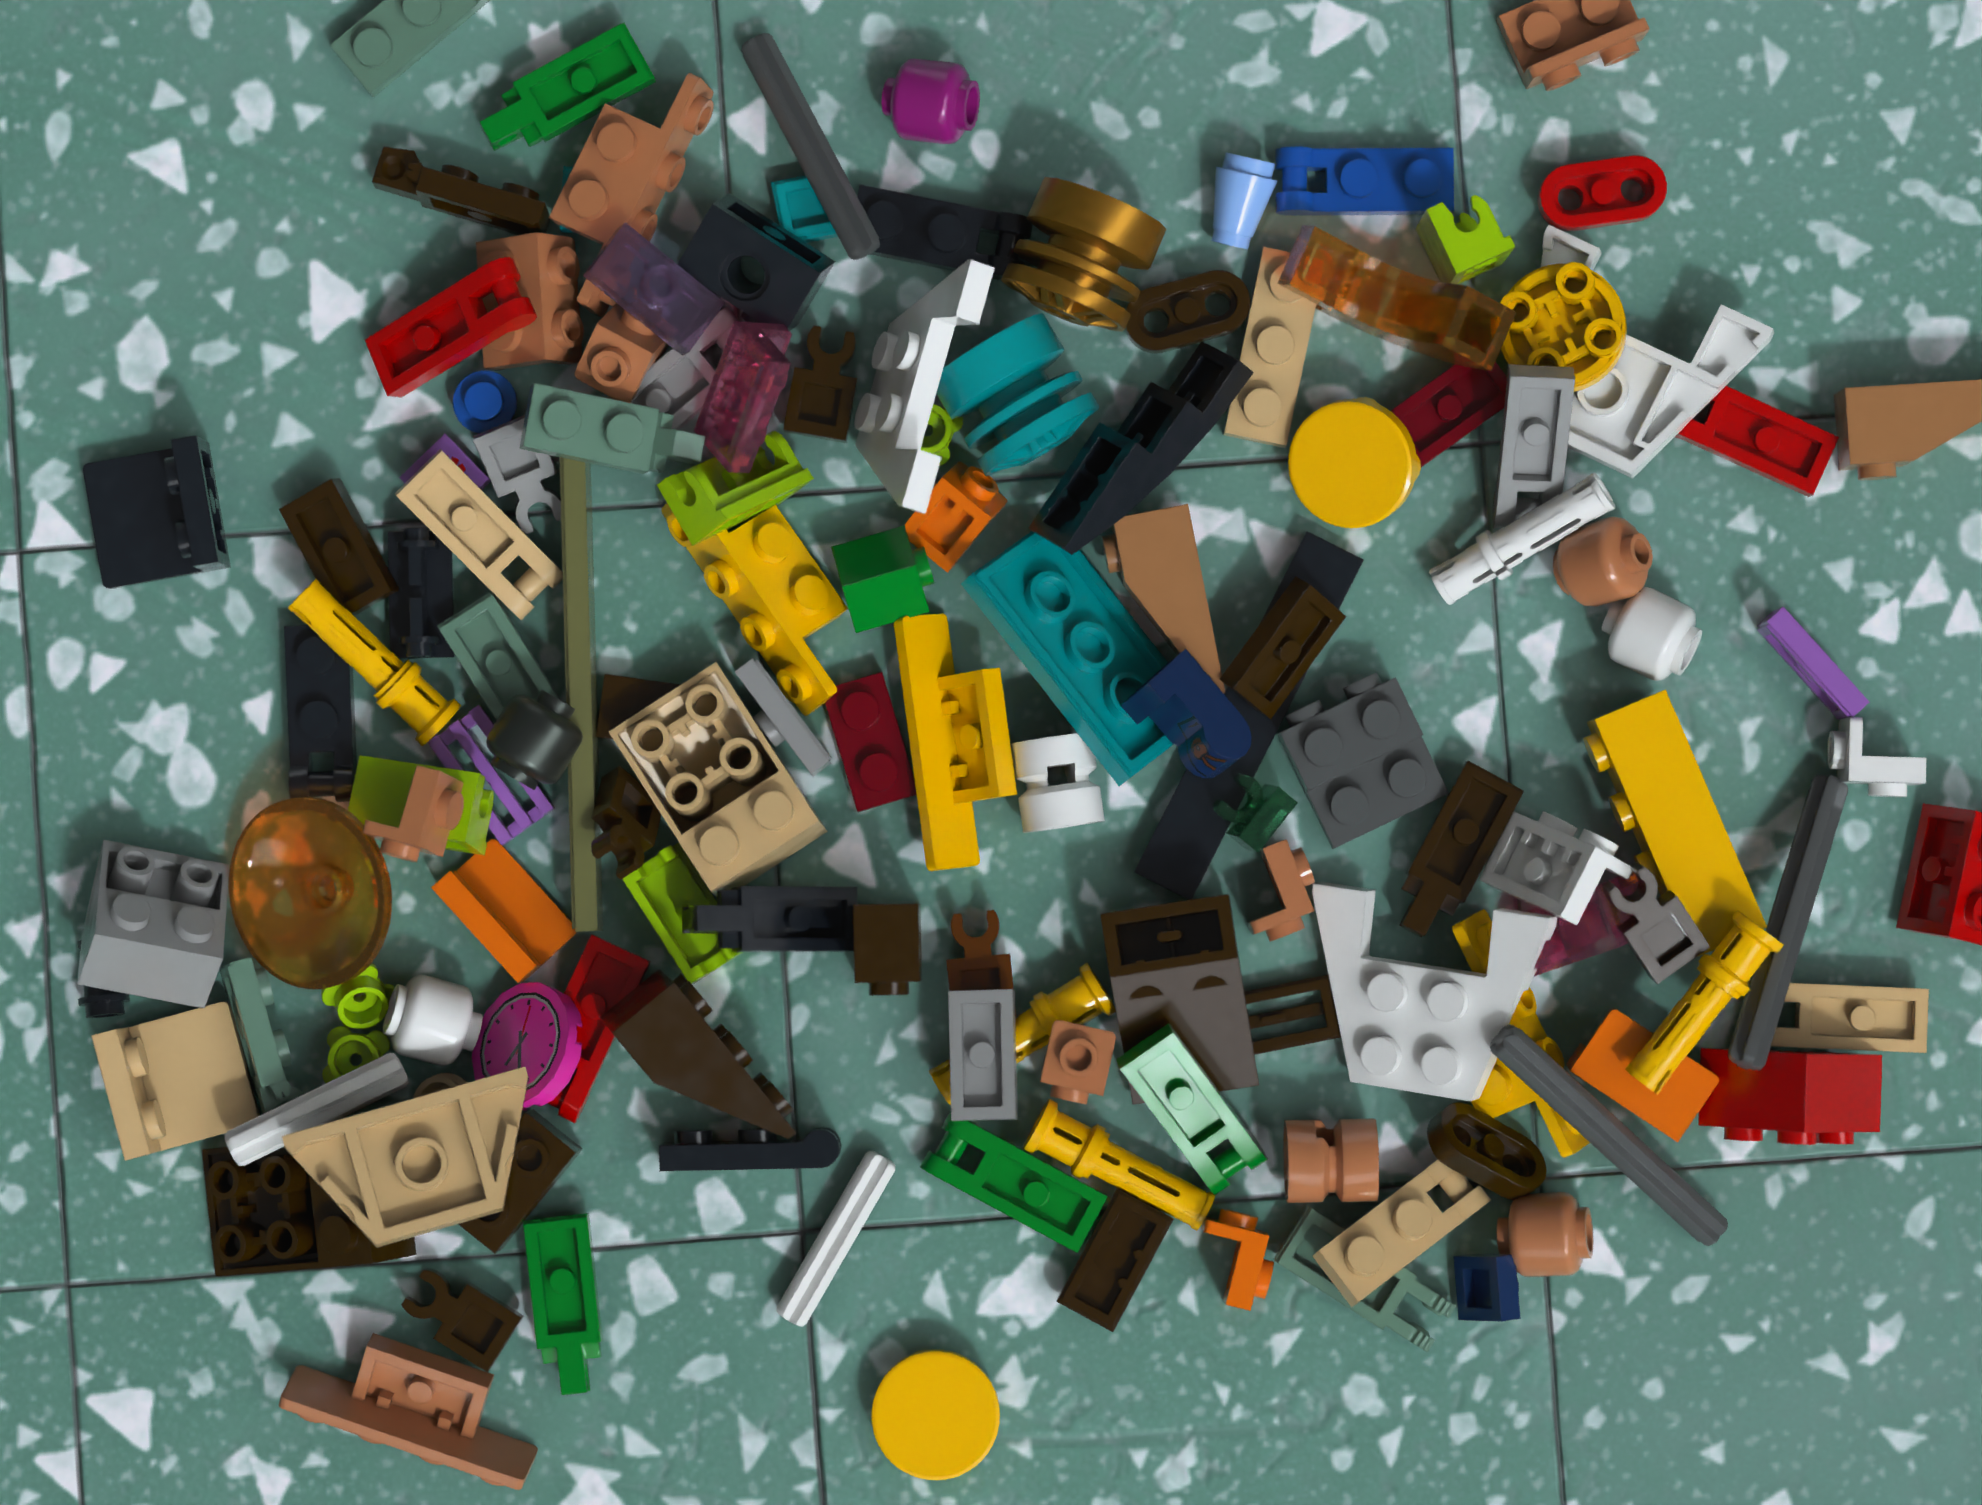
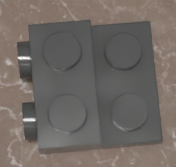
M1377 672L1343 688L1348 700L1325 711L1320 700L1285 716L1290 728L1277 734L1332 849L1449 794L1422 738L1421 728L1396 677L1382 683Z

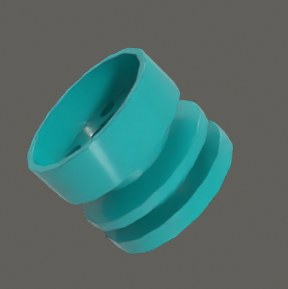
M1043 313L1030 316L1000 331L943 368L936 395L949 417L954 419L979 410L984 418L964 438L967 447L972 449L995 438L999 443L977 460L985 477L1003 469L1023 466L1041 457L1073 436L1084 420L1099 409V405L1091 392L1065 404L1063 403L1061 398L1082 382L1083 378L1078 370L1061 374L1052 379H1049L1044 370L1053 364L1064 352V347Z

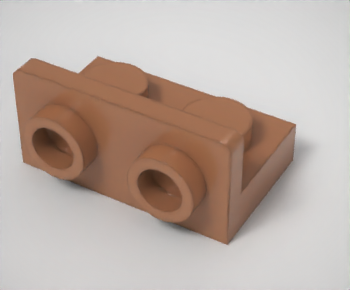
M1534 0L1499 15L1496 20L1526 90L1543 83L1546 91L1560 88L1582 76L1578 67L1599 58L1602 59L1605 67L1623 61L1640 51L1637 42L1643 40L1650 30L1645 17L1638 19L1630 0Z

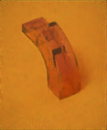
M1302 225L1277 283L1315 303L1317 310L1375 337L1435 359L1492 371L1516 315V311L1467 285L1438 282L1406 272L1360 251L1316 226Z

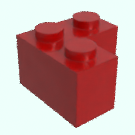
M1701 1048L1700 1064L1715 1073L1719 1082L1699 1111L1698 1125L1724 1127V1139L1763 1141V1130L1777 1131V1143L1854 1144V1132H1880L1882 1055L1770 1050L1765 1066L1761 1070L1740 1068L1728 1059L1729 1049Z

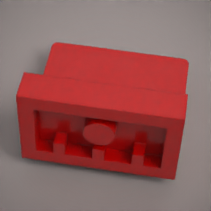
M1923 803L1896 928L1961 940L1982 946V812Z

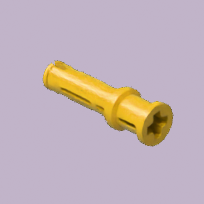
M317 579L311 582L288 606L291 612L318 634L335 653L353 667L376 690L373 696L377 699L376 703L382 709L390 707L417 732L415 740L421 746H424L460 709L461 704L455 698L447 701L420 675L422 667L414 661L412 663L409 659L402 662L349 610L344 608Z
M1738 910L1732 917L1735 925L1711 955L1703 954L1698 962L1700 964L1696 969L1701 973L1691 984V987L1666 1016L1643 1049L1625 1068L1628 1073L1656 1094L1660 1093L1672 1073L1682 1060L1686 1058L1731 998L1734 997L1738 1000L1741 995L1745 996L1750 990L1747 984L1748 980L1769 953H1778L1784 946Z
M1088 963L1079 967L1080 975L1048 995L1042 991L1034 995V1000L1029 1002L1031 1008L1015 1018L1016 1064L1036 1050L1048 1045L1052 1026L1056 1020L1084 1025L1102 1013L1108 1016L1116 1013L1114 1003ZM949 1059L930 1069L929 1073L937 1088L951 1106Z
M1051 1099L1047 1100L1025 1141L1024 1150L1031 1154L1039 1150L1070 1166L1071 1174L1079 1179L1081 1177L1088 1179L1090 1174L1129 1193L1140 1201L1148 1203L1190 1225L1192 1229L1197 1231L1210 1211L1216 1195L1212 1192H1206L1166 1171L1159 1165L1151 1163L1109 1141L1110 1134L1105 1132V1127L1096 1124L1091 1128L1058 1111L1057 1102Z

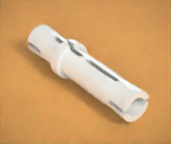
M1592 473L1572 488L1539 505L1511 524L1500 528L1494 533L1486 530L1476 536L1477 543L1466 548L1465 551L1429 569V573L1432 576L1431 579L1447 604L1451 605L1469 594L1470 591L1496 577L1500 580L1513 574L1512 568L1523 562V560L1556 543L1593 519H1597L1608 511H1612L1615 509L1613 499L1596 473Z

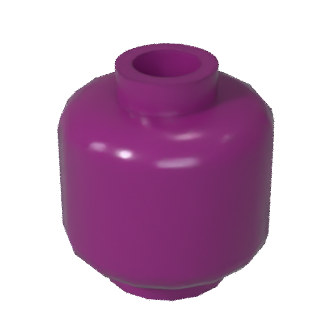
M908 59L899 68L896 77L888 78L884 84L882 91L883 114L891 116L894 130L904 140L954 144L962 137L965 131H971L974 128L978 118L980 107L979 85L977 81L970 80L969 74L962 64L926 59Z

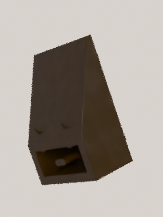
M1218 895L1100 914L1123 1053H1126L1169 1023L1219 1092L1259 1086L1230 895ZM1129 1082L1132 1104L1145 1103Z
M658 969L600 1017L653 1083L787 1139L796 1133L785 1120V1117L794 1111L793 1108L761 1072L753 1079L744 1068L754 1060L734 1035L721 1023L713 1030L704 1018L713 1011L712 1008L682 974L671 980Z
M228 1147L202 1149L215 1277L373 1264L417 1255L415 1237L376 1248L285 1147L245 1166H239L234 1161Z

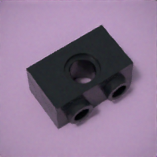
M728 193L711 205L675 268L689 276V285L698 293L713 300H721L723 298L742 310V319L754 329L768 335H773L776 332L783 337L799 324L835 261ZM742 256H751L761 263L765 273L763 284L753 283L744 276L741 270Z

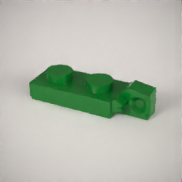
M622 23L512 82L514 87L501 95L507 107L479 123L494 151L522 137L525 138L528 146L531 147L542 140L547 142L601 112L605 103L613 106L654 84L656 81L625 23Z
M589 1213L523 1221L537 1349H541L543 1364L558 1362L561 1395L587 1393L590 1391L588 1359L602 1357L600 1342L603 1341Z

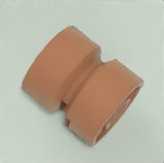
M1320 1119L1284 1120L1283 1162L1286 1202H1323L1327 1194L1335 1192L1341 1202L1377 1201L1379 1194V1147L1376 1119H1339L1333 1129H1327Z

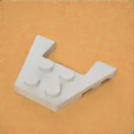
M1548 224L1544 232L1541 267L1577 262L1588 266L1593 271L1602 253L1600 248ZM1721 304L1691 363H1687L1634 337L1626 335L1623 352L1613 369L1596 384L1574 392L1568 448L1634 478L1771 341L1774 329Z
M967 260L889 324L888 331L883 332L879 336L873 350L872 367L877 370L871 391L862 397L856 411L854 425L859 430L855 446L897 505L922 514H926L941 456L920 449L955 326L975 325L980 322L995 269L989 265L974 260Z
M1326 882L1314 883L1312 896L1350 1082L1470 1102L1479 1099L1497 1060V1057L1490 1050V1043L1503 1027L1509 1025L1523 991L1528 990L1537 968L1534 966L1545 942L1551 939L1556 928L1557 916L1504 908L1493 910L1487 974L1370 956L1376 890Z

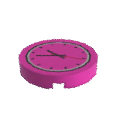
M540 982L520 983L503 992L486 1010L482 1019L480 1034L472 1052L475 1080L526 1067L528 1083L522 1110H526L525 1108L532 1105L541 1107L553 1101L569 1083L579 1063L582 1043L576 1041V1025L582 1027L581 1015L570 996Z

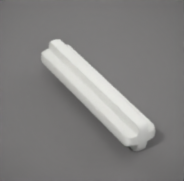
M388 1053L227 1131L224 1135L225 1143L234 1161L239 1166H245L284 1147L282 1140L284 1135L340 1120L405 1088L409 1083L408 1076L399 1058L394 1053Z
M870 1150L865 1153L778 1303L776 1312L781 1317L797 1326L802 1327L807 1324L895 1172V1164L891 1160L875 1151Z

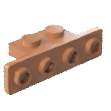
M688 73L661 128L605 103L549 216L556 224L603 245L577 297L578 303L589 312L601 318L604 317L610 305L615 306L622 299L630 278L627 269L637 249H644L656 230L658 217L655 212L665 192H672L682 178L686 165V160L683 156L693 135L698 136L705 130L711 119L714 103L711 100L713 90L702 78L694 74Z
M375 1333L372 1334L366 1346L356 1383L298 1365L284 1388L279 1401L281 1409L295 1413L306 1421L324 1423L356 1434L367 1442L385 1444L417 1455L428 1463L446 1465L478 1476L489 1484L507 1486L516 1490L523 1488L538 1451L535 1445L479 1426L494 1374Z

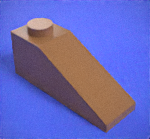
M1982 379L1842 389L1834 395L1836 436L1839 437L1837 442L1839 471L1857 470L1858 480H1881L1897 477L1896 467L1905 466L1982 422Z
M1188 504L1124 516L1112 525L1113 534L1102 536L1109 574L1121 572L1124 588L1175 654L1178 655L1186 649L1224 694V684L1219 680L1222 673Z

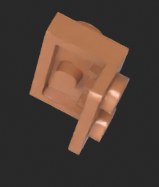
M535 232L476 242L477 269L498 258L511 257L514 259L521 277L516 282L522 297L530 298L537 315L535 321L530 325L508 332L482 348L484 369L504 370L545 363L578 364L582 357L584 328L580 318L579 303L577 302L580 265L576 255L574 239L572 237ZM493 292L482 298L487 313L498 307Z

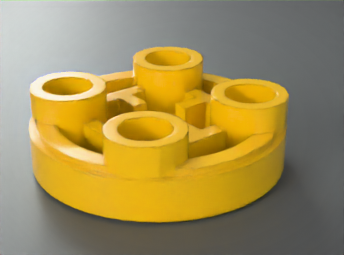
M1582 263L1552 264L1533 270L1522 277L1499 303L1497 336L1500 349L1507 364L1573 367L1575 374L1574 392L1586 389L1603 379L1616 365L1623 352L1627 335V323L1620 298L1613 287L1602 276L1590 270L1588 266Z
M1368 397L1338 400L1310 414L1297 429L1288 455L1290 480L1296 495L1303 505L1319 519L1343 528L1367 527L1382 521L1394 513L1409 496L1421 470L1420 459L1416 454L1412 437L1405 425L1394 413Z
M919 1350L897 1362L882 1378L873 1399L872 1428L881 1451L892 1464L903 1472L926 1480L954 1478L977 1466L992 1448L1000 1423V1407L997 1392L987 1374L969 1358L947 1350Z

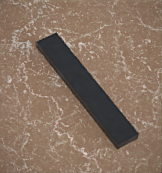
M1307 531L1261 622L1295 576L1313 586L1339 609L1364 560ZM1307 671L1271 719L1255 710L1227 687L1224 695L1244 717L1250 727L1252 736L1251 747L1246 755L1214 778H1201L1192 774L1188 769L1185 770L1134 873L1188 900H1192Z

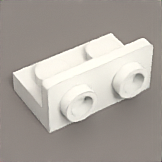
M1513 811L1479 880L1499 891L1578 925L1605 870L1629 880L1633 871L1630 865L1614 857L1619 846L1610 840L1587 829H1583L1579 839L1574 837L1577 831L1575 826L1544 811L1538 821Z

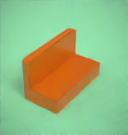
M491 839L487 842L485 855L474 854L456 871L450 870L431 887L517 983L525 982L577 934L575 929H572V921L496 839Z
M1616 1008L1610 1009L1587 1044L1584 1045L1580 1042L1566 1063L1569 1071L1665 1135L1679 1142L1719 1082L1717 1075L1687 1055L1662 1087L1660 1093L1656 1094L1625 1070L1627 1065L1632 1062L1650 1040L1653 1032Z

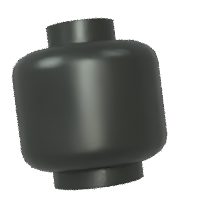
M541 690L536 700L525 695L513 696L506 704L487 736V747L495 755L490 764L535 790L539 782L544 784L556 783L563 775L582 743L583 735L580 728L569 721L575 709L544 690Z

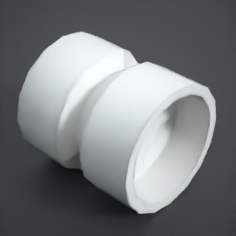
M1078 733L1026 740L1011 744L1015 779L1025 783L1027 788L1018 798L1023 833L1105 821L1100 786L1089 781V774L1097 768L1096 756ZM1064 767L1068 783L1048 786L1047 769Z

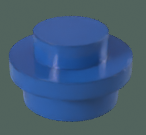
M477 371L466 376L458 384L453 396V408L459 422L468 430L479 434L513 420L517 410V396L511 383L502 375L493 371Z

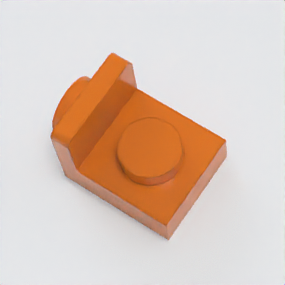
M959 461L942 476L932 489L926 514L915 511L905 523L909 542L917 548L924 547L926 555L948 573L1008 501L998 492L999 487L990 475L985 477L981 469L973 466L968 467Z

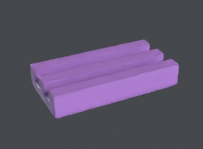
M1784 606L1776 611H1772L1757 625V631L1838 720L1854 717L1870 703Z
M477 705L469 711V714L448 726V729L440 735H436L427 743L445 768L466 771L448 747L457 739L515 820L506 827L492 808L489 829L500 844L504 846L554 810L555 807L539 785L533 790L519 782L536 805L527 813L468 733L470 729L478 725L487 737L494 726L493 721L482 706Z

